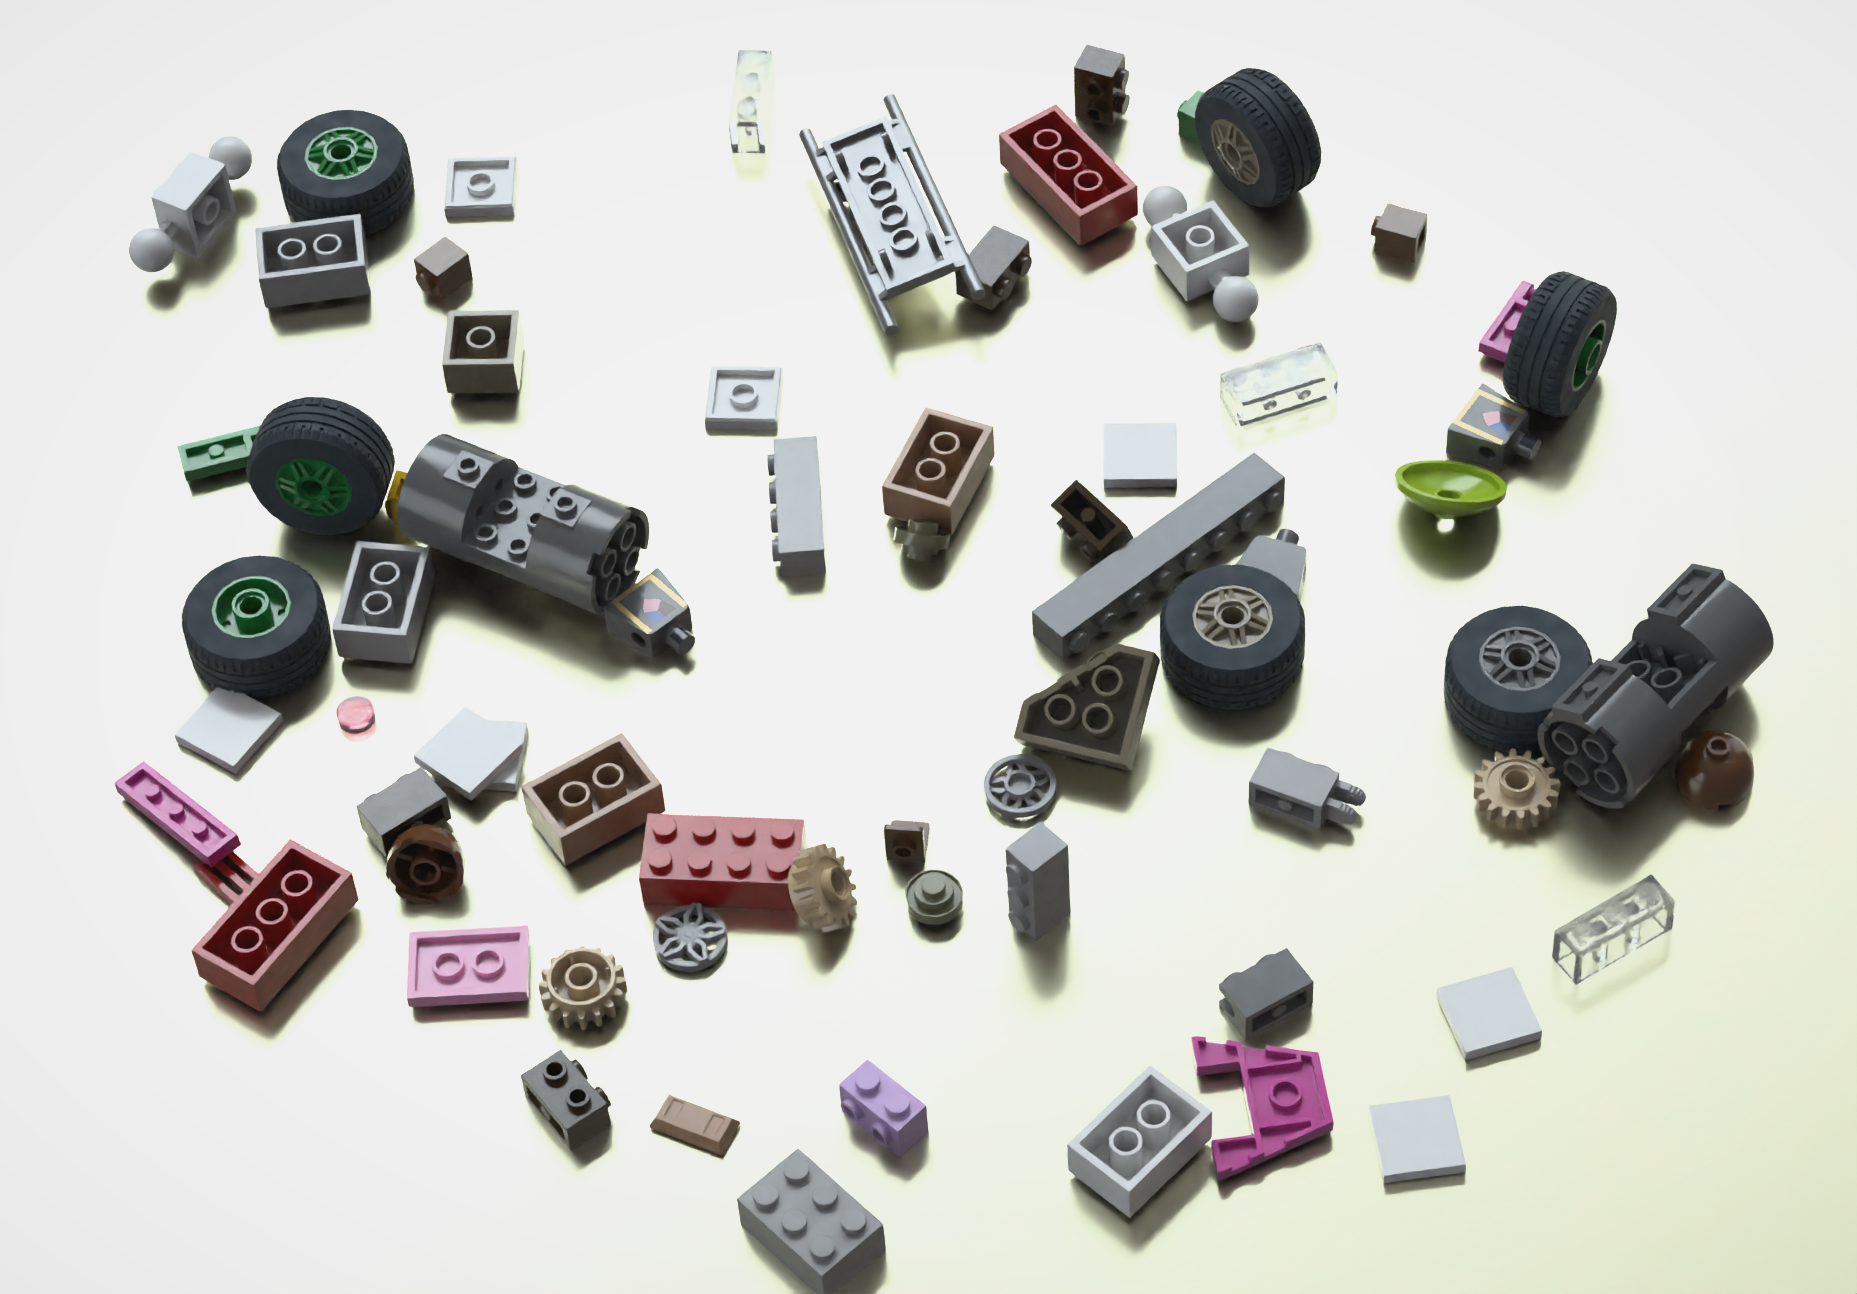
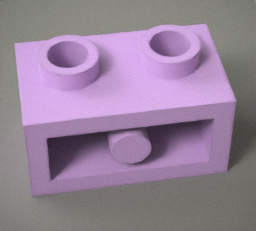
M866 1059L839 1084L840 1107L843 1113L900 1158L929 1132L927 1105L869 1059Z

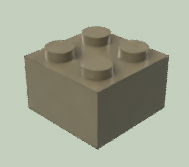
M520 310L448 311L441 364L447 394L519 393L525 339Z

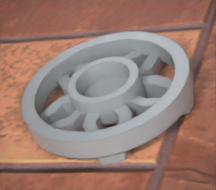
M1013 754L997 760L989 767L983 781L986 801L996 812L1007 819L1011 817L1027 818L1044 813L1053 802L1057 790L1056 776L1052 768L1044 760L1028 754ZM1023 764L1034 766L1040 770L1029 772ZM1007 767L1006 777L993 778L1001 769ZM1050 783L1049 791L1045 796L1041 790ZM994 796L1002 797V803H1000ZM1033 796L1037 798L1040 802L1037 803L1031 800L1030 798ZM1011 800L1016 801L1012 807L1008 806ZM1022 801L1025 802V804L1027 805V807L1021 808V807H1022Z
M700 903L679 906L657 919L652 934L653 947L658 959L674 970L684 972L702 970L714 964L724 953L727 946L726 926L716 912L702 906ZM692 915H698L695 922H689ZM683 916V924L679 921V917ZM704 917L711 920L713 923L707 922L704 924ZM667 925L676 927V929L671 930L667 927ZM708 931H716L711 934H705ZM661 933L668 938L662 947L659 944ZM719 940L717 947L708 955L706 944ZM672 946L676 947L675 949L668 951ZM702 951L703 958H701L697 953ZM685 954L693 961H680L674 958Z

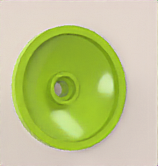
M1447 460L1413 461L1398 467L1394 475V484L1405 498L1419 508L1445 520L1468 517L1490 510L1500 504L1506 497L1507 485L1499 476L1486 469L1461 462Z

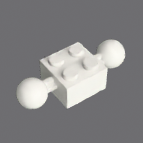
M236 136L219 138L210 147L208 157L190 151L181 162L176 164L166 180L156 187L151 200L158 227L144 228L138 231L129 243V257L138 269L147 273H156L164 270L171 263L174 250L198 259L235 216L237 211L229 180H237L245 176L253 163L252 150L243 139Z
M1160 185L1151 189L1143 200L1142 212L1147 223L1151 225V256L1186 301L1215 290L1213 305L1216 312L1223 319L1230 322H1242L1249 319L1256 312L1259 305L1257 288L1250 280L1244 278L1249 275V244L1214 200L1187 211L1186 198L1179 189L1170 185Z

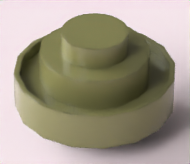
M909 519L908 525L895 527L894 541L902 544L901 549L908 552V558L929 561L930 555H937L939 550L948 548L950 534L938 530L939 523L924 519Z
M930 869L919 872L910 879L906 886L905 904L907 910L915 920L924 924L939 925L949 922L959 914L963 907L964 897L961 883L952 873L947 871Z

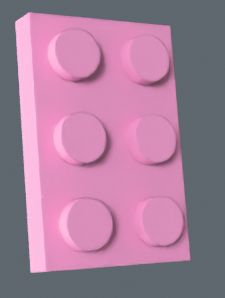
M528 925L409 932L408 1006L421 1007L529 1000L530 932Z

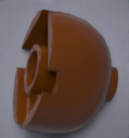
M1721 730L1705 731L1692 737L1683 745L1675 766V780L1680 785L1679 791L1682 796L1692 804L1709 810H1718L1719 805L1732 803L1731 807L1739 805L1749 796L1754 783L1753 755L1741 739L1734 734Z
M423 824L411 827L400 834L391 846L387 858L386 877L388 881L390 878L391 882L395 885V892L400 897L413 903L431 905L438 903L436 898L446 897L447 895L451 898L458 892L464 880L466 860L461 843L448 830L437 825Z

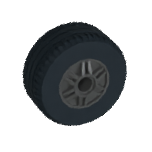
M1524 605L1502 606L1487 610L1471 618L1464 626L1460 627L1449 643L1444 668V703L1450 717L1461 731L1480 744L1510 752V749H1515L1517 753L1526 752L1527 750L1531 752L1541 750L1538 742V727L1552 711L1551 706L1593 664L1591 650L1587 646L1586 640L1583 639V636L1575 627L1549 611Z

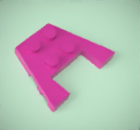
M1191 1036V1049L1197 1076L1230 1071L1240 1072L1252 1135L1211 1140L1217 1180H1224L1333 1131L1334 1120L1319 1052L1266 1045L1265 1050L1243 1047L1242 1042L1226 1040V1044L1206 1042V1037Z

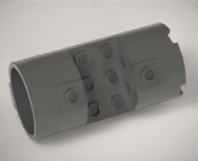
M439 434L433 437L417 454L405 477L397 510L399 530L404 537L467 563L479 565L529 585L537 591L597 615L604 612V606L636 583L641 571L636 569L640 549H648L650 535L649 520L643 510L577 484L565 485L519 467L513 459L449 434Z
M1691 563L1646 609L1647 614L1634 627L1630 642L1611 661L1598 658L1551 706L1552 711L1538 727L1539 746L1549 766L1555 767V774L1558 776L1563 772L1572 782L1579 786L1575 791L1579 796L1606 808L1624 807L1677 754L1681 746V733L1690 727L1701 712L1711 714L1714 710L1724 705L1771 655L1774 647V637L1765 614L1743 589L1726 579L1722 569Z

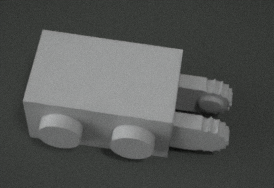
M1270 747L1266 748L1248 781L1249 805L1321 830L1326 819L1346 825L1354 823L1358 814H1356L1355 808H1352L1349 804L1361 807L1367 796L1361 787L1359 788L1351 783L1339 780L1340 772L1332 770L1324 764H1315L1298 758L1290 752L1279 751Z

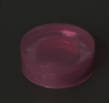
M355 695L347 697L336 708L339 727L350 734H359L369 730L376 719L372 702L364 696Z

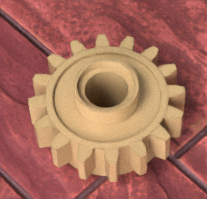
M1510 749L1508 757H1504L1500 752H1495L1494 763L1484 759L1481 770L1475 771L1473 799H1477V810L1485 811L1487 820L1489 822L1495 821L1502 828L1511 827L1522 830L1523 827L1538 826L1539 820L1542 818L1549 819L1551 817V809L1558 806L1560 780L1555 779V767L1545 768V758L1543 756L1535 761L1532 760L1531 751L1529 750L1524 753L1523 757L1517 756L1515 749Z
M826 843L800 850V856L794 858V863L790 868L788 876L789 894L796 912L803 921L812 925L813 929L821 928L823 933L849 926V919L855 918V913L851 906L858 905V901L852 896V891L856 890L857 887L856 884L850 882L849 877L852 874V870L845 869V857L843 855L836 857V848L834 846L827 848Z
M582 945L580 948L571 950L567 948L557 958L552 957L550 959L551 965L549 969L541 970L543 981L538 982L542 1007L544 1011H550L551 1020L554 1022L563 1017L565 1028H570L575 1021L579 1022L581 1030H586L588 1021L592 1020L598 1027L602 1026V1016L616 1017L614 1006H624L625 1004L624 993L628 992L624 968L622 964L616 965L615 955L611 953L606 956L602 953L600 947L592 949L585 948Z

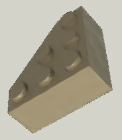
M1119 643L1114 644L1092 661L1078 666L1057 679V682L1024 699L1013 739L1022 746L1132 772L1161 659L1153 651Z

